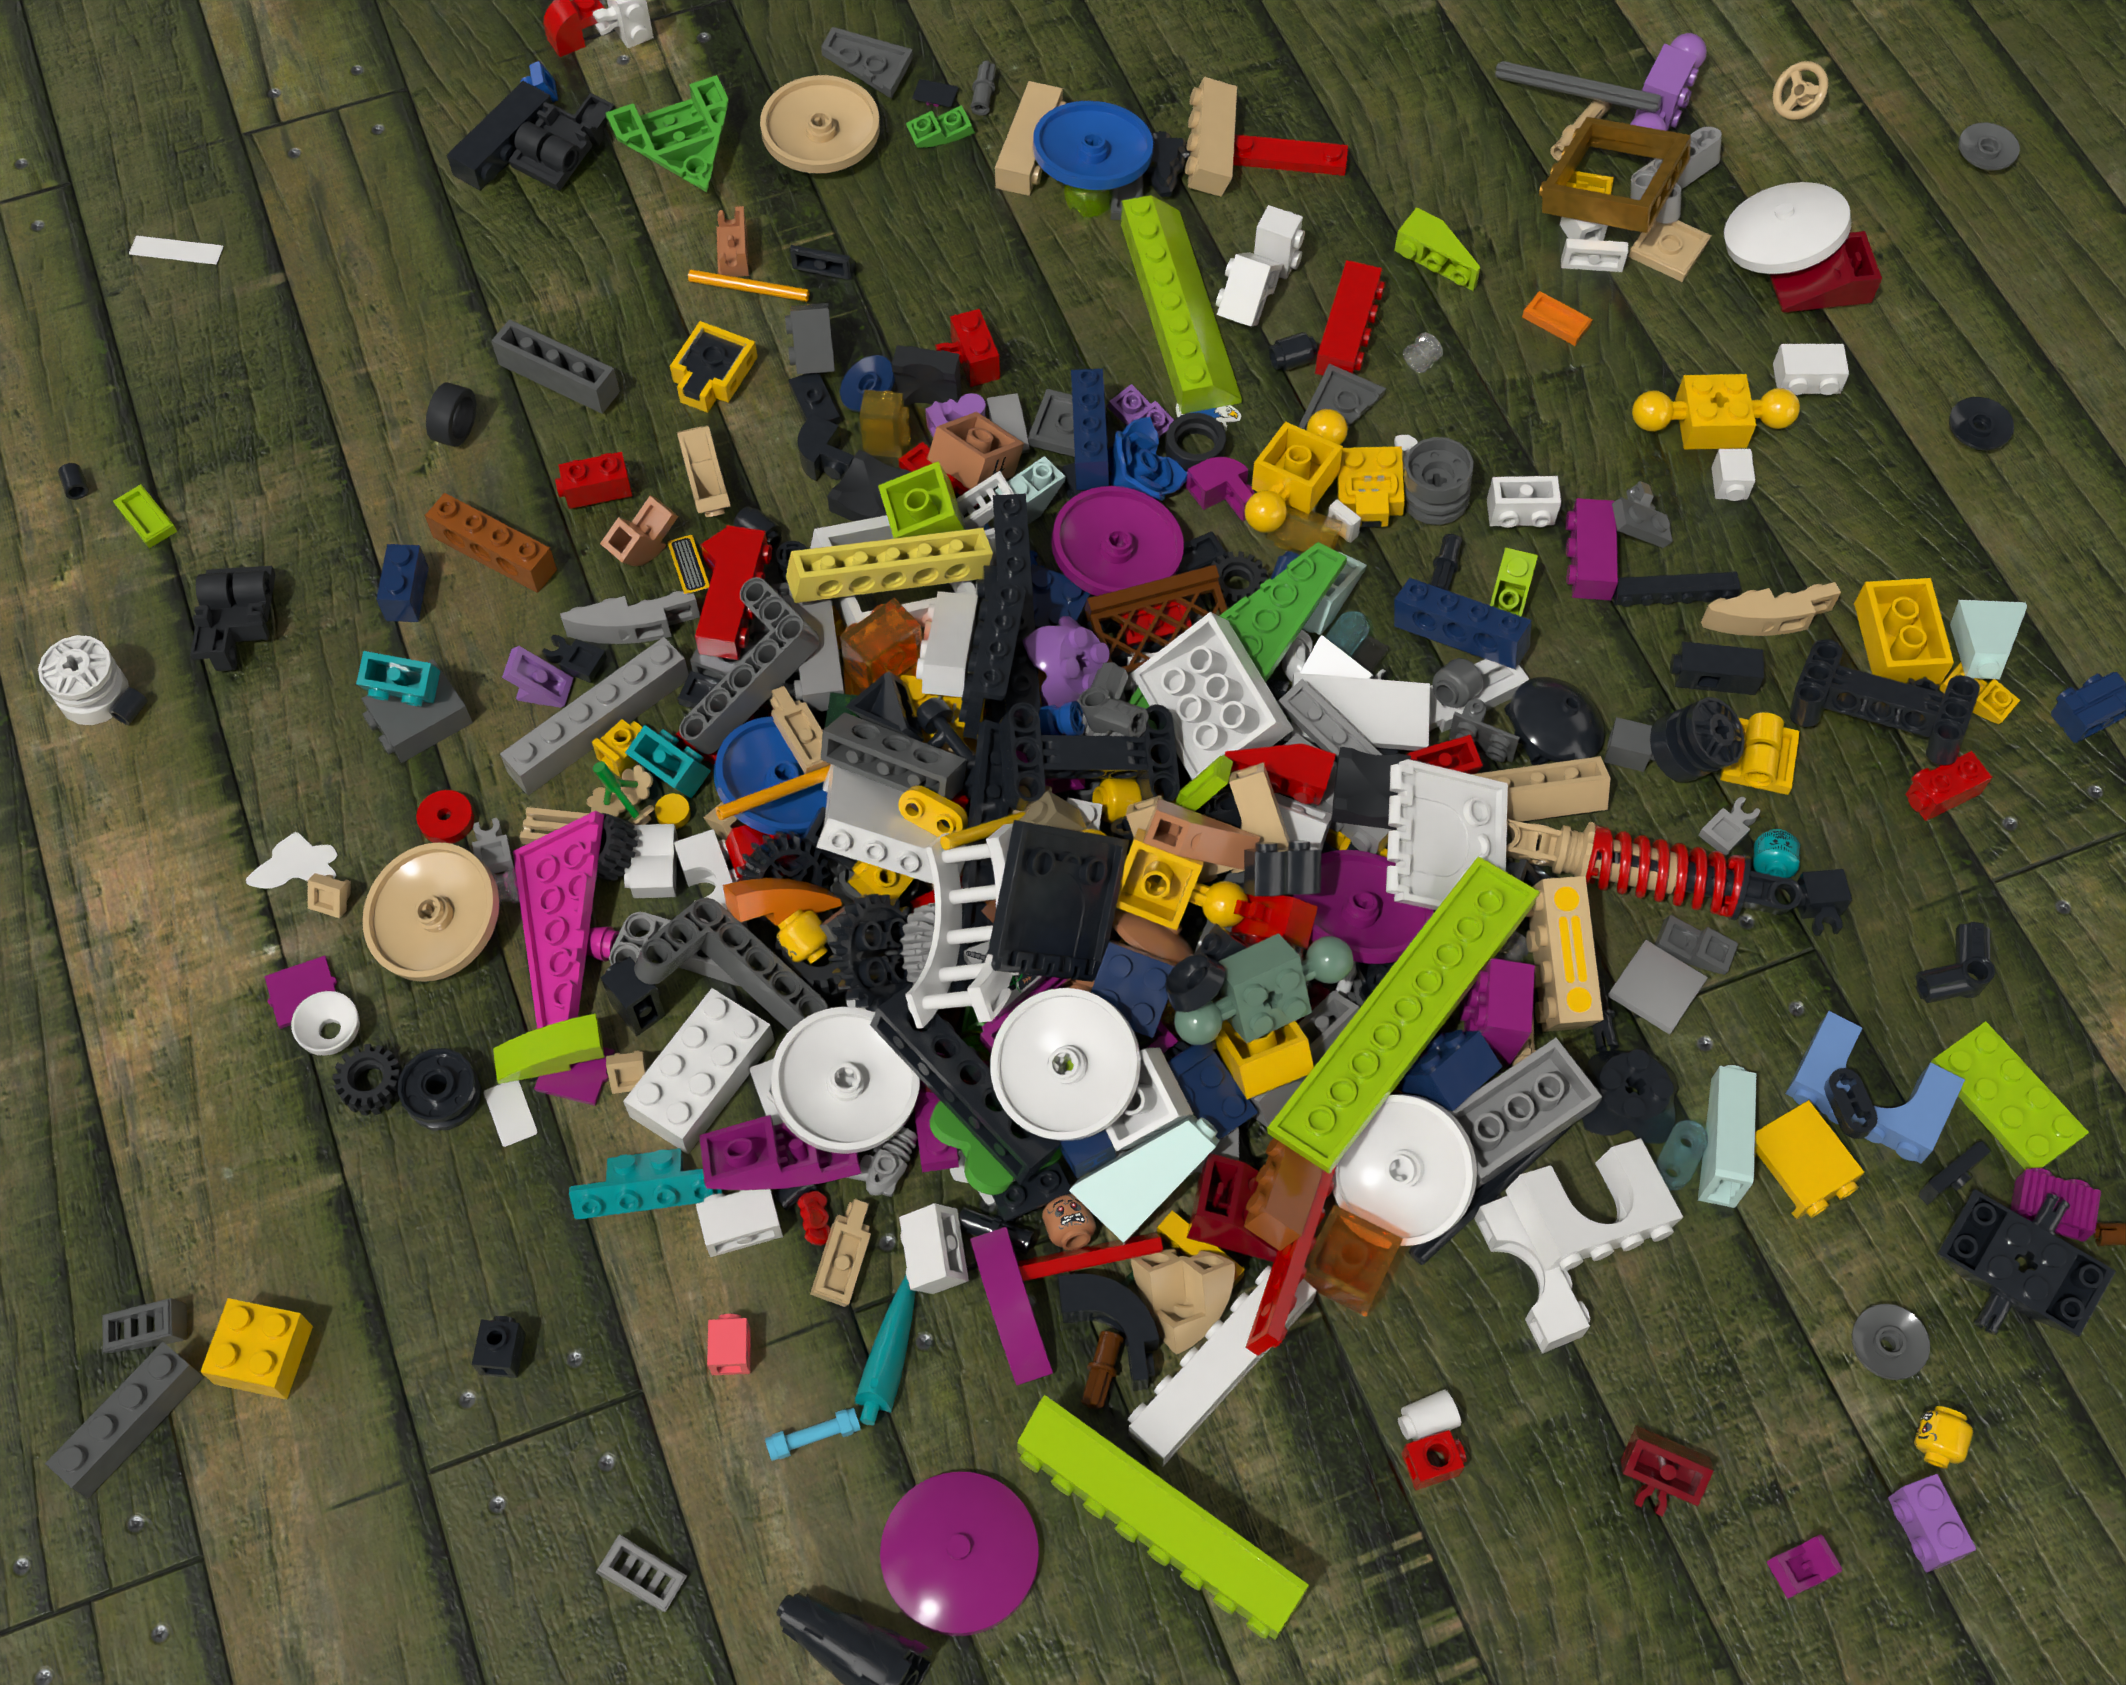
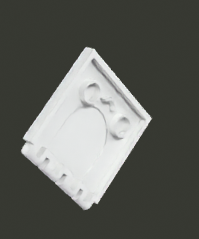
M1410 759L1390 766V791L1398 793V796L1389 797L1388 825L1396 827L1397 831H1388L1387 861L1396 863V866H1387L1386 892L1395 894L1394 902L1437 910L1478 856L1506 872L1508 783Z

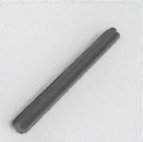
M1505 61L1500 62L1496 67L1495 76L1498 79L1653 113L1660 109L1662 97L1658 94Z

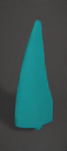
M906 1275L897 1289L875 1338L855 1397V1404L864 1406L860 1422L866 1425L875 1424L879 1410L891 1413L901 1380L916 1292L915 1290H910Z

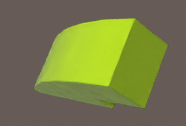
M596 1013L530 1031L493 1048L498 1084L571 1070L570 1064L605 1058L601 1029Z

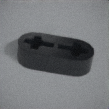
M1839 1068L1833 1071L1825 1082V1095L1843 1133L1854 1139H1862L1868 1136L1877 1125L1876 1111L1861 1078L1856 1072L1847 1068ZM1839 1081L1843 1085L1849 1084L1851 1087L1847 1094L1844 1089L1836 1088ZM1854 1114L1857 1118H1864L1866 1120L1862 1127L1859 1122L1852 1123L1850 1120Z

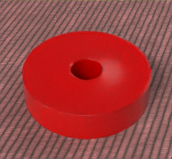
M441 790L430 794L421 802L417 810L416 820L422 834L429 841L453 844L469 834L474 825L475 816L470 802L463 794L453 790ZM444 815H451L446 820H440L441 817Z

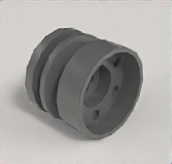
M1441 437L1421 440L1411 447L1405 459L1404 506L1413 518L1426 524L1442 525L1453 522L1464 514L1469 506L1473 472V459L1469 450L1460 442Z

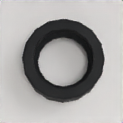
M444 382L436 389L426 414V430L431 440L453 447H458L465 442L471 432L476 416L477 402L474 392L469 388Z
M1187 413L1177 417L1169 425L1166 433V457L1175 460L1186 472L1189 468L1207 459L1224 457L1226 450L1225 429L1218 420L1207 414ZM1188 434H1201L1214 442V448L1204 454H1191L1179 448L1177 441Z

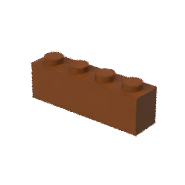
M1273 1138L1266 1149V1154H1268L1266 1164L1260 1169L1256 1177V1181L1259 1183L1257 1190L1246 1205V1210L1249 1212L1244 1227L1281 1251L1301 1237L1323 1170Z

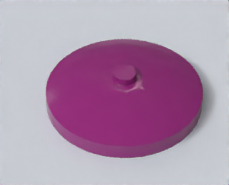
M1097 487L1074 496L1059 511L1052 532V551L1061 571L1076 586L1095 596L1176 575L1184 550L1183 535L1172 513L1153 497L1126 487Z
M1337 850L1321 854V893L1290 894V897H1295L1318 907L1310 939L1313 942L1325 936L1338 937L1344 940L1351 948L1353 961L1360 963L1383 964L1397 961L1434 914L1433 909L1394 902L1395 894L1386 892L1387 866H1396V863L1387 861V858L1358 850Z
M950 1472L936 1475L913 1487L900 1499L889 1515L880 1545V1562L883 1578L892 1599L899 1609L921 1627L935 1633L950 1636H967L985 1632L1012 1616L1024 1602L1032 1588L1039 1560V1546L1035 1525L1022 1501L1004 1484L988 1476L972 1472Z

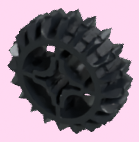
M776 831L773 839L768 835H763V844L761 846L757 843H751L754 850L751 855L742 854L746 865L736 867L737 872L743 877L735 880V882L761 878L782 879L778 873L779 870L785 875L784 879L808 882L829 889L828 884L823 879L831 874L824 867L828 863L826 857L820 855V851L812 849L811 845L802 842L801 839L804 835L799 836L794 831H788L787 834H784L782 831ZM788 855L783 860L775 861L782 856ZM764 915L757 917L760 921L767 920L770 924H773Z

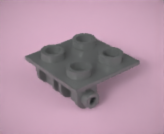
M1471 699L1467 702L1462 714L1454 712L1449 738L1457 739L1471 734L1476 749L1486 752L1485 754L1489 758L1498 762H1504L1505 760L1513 762L1520 737L1483 723L1486 705L1482 700Z

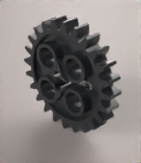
M889 894L864 895V897L854 898V904H846L844 906L846 914L837 915L841 927H832L831 929L837 936V941L829 942V946L836 949V954L829 957V961L837 962L838 966L832 972V976H841L842 978L838 989H848L846 1000H856V1008H866V1010L876 1012L880 1005L909 984L913 987V982L907 981L908 971L902 968L905 962L903 955L900 954L903 952V944L900 939L905 936L903 925L908 924L907 915L909 907H900V899H890ZM895 947L899 949L898 954L860 959L856 956L858 952Z

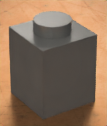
M1616 717L1609 734L1604 763L1644 772L1648 761H1655L1650 745L1652 726Z

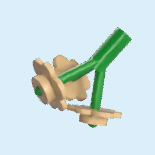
M597 762L593 766V771L606 788H596L593 791V796L588 797L587 805L591 807V812L596 810L600 813L618 817L619 813L627 809L632 816L628 820L630 823L646 825L651 820L648 814L655 808L649 805L638 812L633 805H637L641 799L649 797V788L653 783L652 775L649 772H644L643 766L636 765L633 769H626L622 774V779H617L605 762Z

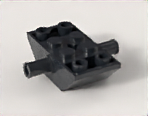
M1976 1189L1972 1191L1939 1248L1937 1255L1963 1279L1990 1295L1978 1318L1974 1321V1324L1980 1329L1986 1327L1985 1332L1997 1336L1999 1328L2012 1307L2035 1321L2075 1337L2081 1335L2116 1271L2058 1238L2054 1233L2065 1212L2070 1207V1204L2064 1199L2061 1203L2057 1202L2060 1197L2047 1193L2033 1221H2029ZM2022 1257L2026 1261L2028 1269L2022 1272L2019 1271L2020 1263L2015 1258Z

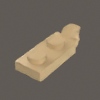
M785 686L772 690L773 694L770 702L774 708L771 713L773 721L804 773L806 774L830 765V763L820 760L823 731L806 702L801 703L800 700L794 702Z
M854 1199L852 1203L848 1204L845 1216L838 1215L835 1222L832 1224L810 1295L843 1307L849 1305L871 1235L868 1233L870 1226L863 1224L868 1203Z

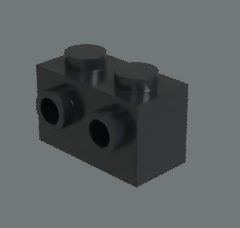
M628 957L623 962L619 961L612 964L600 978L611 1006L637 1037L666 1015L659 998L661 996L655 984H646L638 979L634 971L635 962L631 957Z

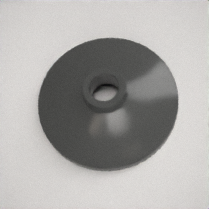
M1976 123L1967 127L1962 132L1958 143L1961 154L1968 162L1986 170H2000L2009 167L2016 161L2020 151L2016 137L2006 128L1993 123Z
M1892 1304L1875 1305L1866 1309L1854 1323L1851 1337L1854 1352L1862 1365L1873 1374L1889 1380H1903L1918 1373L1926 1364L1930 1353V1341L1927 1331L1921 1321L1905 1308ZM1881 1340L1888 1341L1892 1345V1351H1886L1881 1346Z

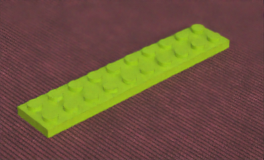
M1478 856L1267 1127L1268 1134L1330 1174L1475 984L1480 970L1484 971L1490 959H1494L1535 905L1540 892Z

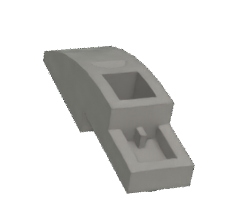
M676 591L668 596L653 600H643L631 606L627 605L625 596L608 598L597 604L575 607L570 611L560 613L567 637L605 644L641 643L659 640L663 637L668 638L671 637L670 625L700 617L694 592L684 594L683 591Z

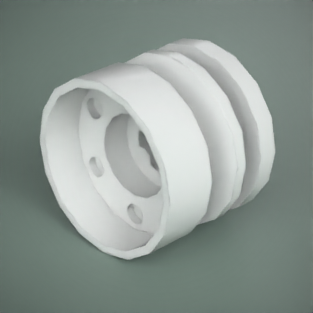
M76 635L55 643L42 656L38 668L39 678L43 686L66 718L77 724L95 725L111 719L113 716L109 713V710L129 687L127 678L116 664L108 649L101 641L91 636Z

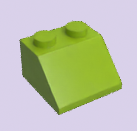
M939 461L878 485L894 539L966 530L951 481Z

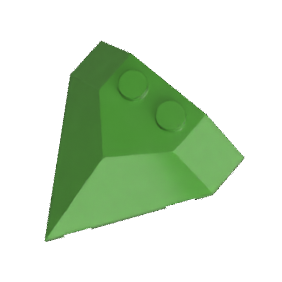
M717 75L689 84L691 99L641 116H639L634 103L606 112L608 122L618 141L707 192L729 103Z

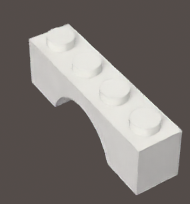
M1508 1196L1480 1206L1474 1219L1490 1251L1505 1252L1519 1257L1527 1263L1536 1276L1539 1287L1538 1300L1529 1311L1525 1320L1542 1354L1583 1337L1590 1327L1588 1323L1590 1322V1316L1582 1301L1577 1302L1571 1290L1572 1281L1569 1273L1563 1271L1561 1267L1548 1271L1545 1270Z

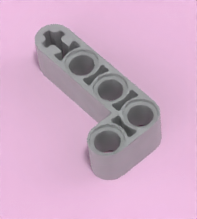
M1702 127L1691 134L1690 161L1655 219L1657 222L1668 224L1677 221L1681 214V189L1720 162L1722 133L1719 129ZM1654 159L1632 175L1631 199H1641L1663 159Z
M636 912L628 916L610 952V964L612 965L619 961L623 962L628 957L636 961L643 944L671 920L646 912ZM639 931H649L648 934H646L643 937H635L636 933H638ZM725 942L727 945L734 947L731 943ZM701 949L679 967L740 986L710 957H700L704 953Z

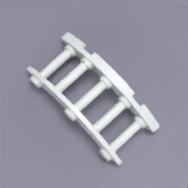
M1013 824L1001 826L986 839V844L944 850L941 847L940 839L949 833H943L925 848L931 867L935 893L934 932L924 969L914 986L905 995L909 1011L917 1028H923L933 1018L938 1009L972 1006L974 1008L979 1023L990 1022L1002 1010L1011 995V990L1008 986L1012 976L1019 975V973L994 971L991 966L993 955L988 954L985 963L956 966L960 944L990 941L993 925L962 929V903L996 899L997 908ZM991 858L995 885L961 889L957 862ZM975 979L967 988L968 991L947 993L951 981Z

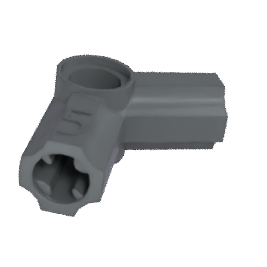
M1103 663L1102 668L1097 670L1091 688L1086 689L1080 695L1079 703L1091 731L1102 733L1112 730L1129 737L1135 736L1139 738L1146 730L1149 716L1145 708L1120 700L1128 674L1124 668L1117 666L1115 663Z

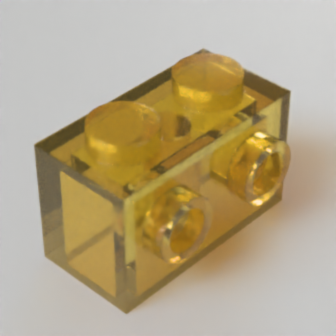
M864 390L859 415L863 450L870 455L902 457L904 445L909 446L911 428L907 426L909 407H904L903 393Z

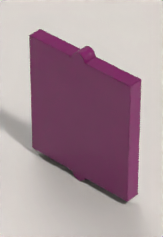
M325 955L264 976L270 996L267 1002L270 1007H273L279 1029L291 1025L295 1010L309 996L324 991L336 992L337 980L331 975Z
M603 1047L605 1058L570 1064L571 1070L539 1076L534 1089L538 1092L595 1106L604 1082L609 1080L606 1056L614 1055L615 1051Z

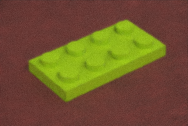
M1986 1021L1930 1062L1965 1079L1958 1097L2025 1170L2032 1168L2043 1169L2089 1133Z

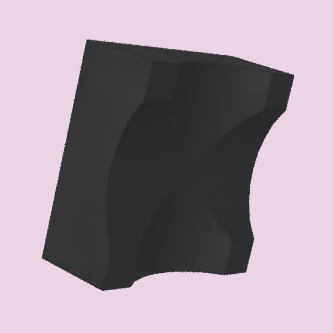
M896 346L892 361V372L895 377V404L907 406L915 403H927L933 405L935 401L940 403L947 402L949 399H953L956 403L961 397L959 354L922 349L915 346Z
M859 449L842 480L832 488L827 496L829 511L853 522L886 516L878 485L911 473V471L888 466L875 459L869 453Z
M1340 747L1331 822L1397 830L1396 827L1388 825L1389 797L1398 796V793L1390 791V766L1399 764V762L1407 759L1411 760V756L1403 754L1374 755L1353 748Z

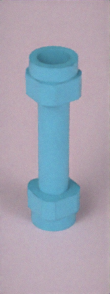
M854 1408L835 1412L836 1418L797 1432L784 1435V1432L780 1431L765 1438L771 1461L791 1456L790 1450L839 1433L842 1434V1437H846L861 1430Z

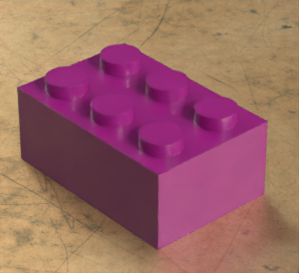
M1491 958L1485 970H1480L1476 984L1468 991L1467 999H1462L1459 1009V1020L1464 1021V1032H1481L1502 1065L1497 1073H1504L1532 1033L1535 965Z

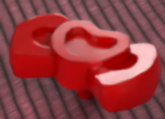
M810 1191L801 1195L797 1204L801 1209L800 1215L804 1220L802 1224L806 1231L805 1239L811 1244L822 1246L826 1244L831 1230L827 1225L829 1215L824 1209L827 1198L820 1192Z

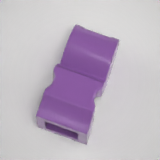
M972 393L962 396L957 403L953 399H949L944 403L935 401L932 406L925 409L926 424L932 437H934L937 426L971 413L978 412L986 417L985 401L981 396Z

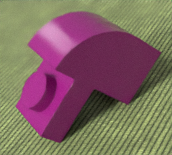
M1214 457L1202 461L1187 471L1186 488L1203 510L1226 500L1243 522L1246 520V503L1255 494L1252 487L1247 484L1248 468L1237 460L1227 457Z

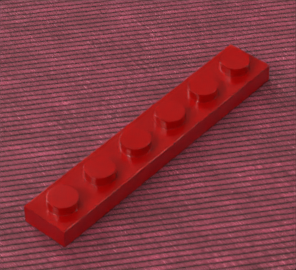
M1336 1166L1330 1174L1324 1170L1322 1171L1301 1237L1281 1251H1277L1245 1347L1257 1356L1271 1347L1276 1348L1286 1336L1287 1328L1285 1323L1297 1302V1297H1295L1297 1286L1303 1280L1307 1271L1304 1265L1308 1254L1316 1243L1314 1234L1325 1215L1323 1206L1334 1187L1332 1178Z

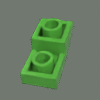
M962 105L936 118L933 111H930L906 123L917 148L947 144L975 133Z

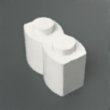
M675 824L634 825V830H637L638 834L634 839L638 840V845L633 847V851L636 854L634 858L631 857V866L629 869H624L625 888L631 889L633 898L676 897L677 852L674 842L677 841Z

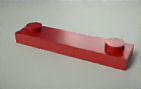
M1235 134L1233 165L1345 176L1348 145Z

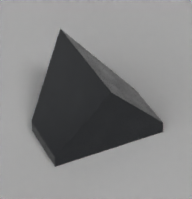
M890 671L883 674L845 706L868 722L921 742L925 740L921 726L917 721L918 717L907 683Z

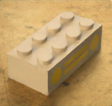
M1586 876L1542 879L1532 887L1538 890L1540 894L1536 899L1535 905L1526 915V917H1529L1530 931H1527L1526 943L1528 951L1533 952L1535 965L1534 988H1537L1539 1002L1535 1003L1536 1021L1542 1024V1032L1585 1029L1603 1020Z

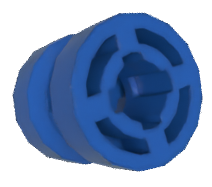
M1066 702L1061 707L1054 704L1046 705L1039 710L1042 735L1066 734L1079 736L1083 734L1085 725L1084 723L1082 724L1083 711L1079 702Z

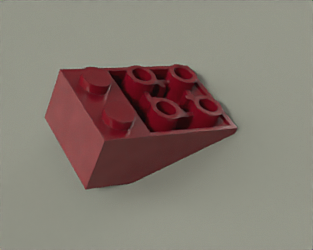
M1865 231L1850 232L1845 242L1837 251L1813 266L1788 273L1769 274L1782 312L1872 303L1882 281V276Z
M1209 1153L1199 1175L1187 1238L1274 1262L1278 1249L1244 1227L1249 1212L1246 1210V1205L1257 1190L1259 1183L1256 1181V1177L1259 1171L1245 1162Z

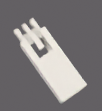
M1487 659L1474 664L1479 669L1483 678L1482 691L1474 699L1482 700L1486 705L1487 711L1512 699L1519 686L1529 680L1520 665L1515 670ZM1433 685L1430 686L1429 731L1439 727L1444 732L1451 729L1454 712L1462 714L1465 706L1450 708L1442 705L1434 695Z

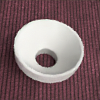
M334 991L318 992L303 1000L295 1010L291 1022L293 1036L299 1045L312 1054L323 1056L338 1053L348 1047L355 1039L360 1026L356 1006L347 996ZM334 1022L341 1025V1030L335 1038L324 1039L321 1037V1031L326 1024Z

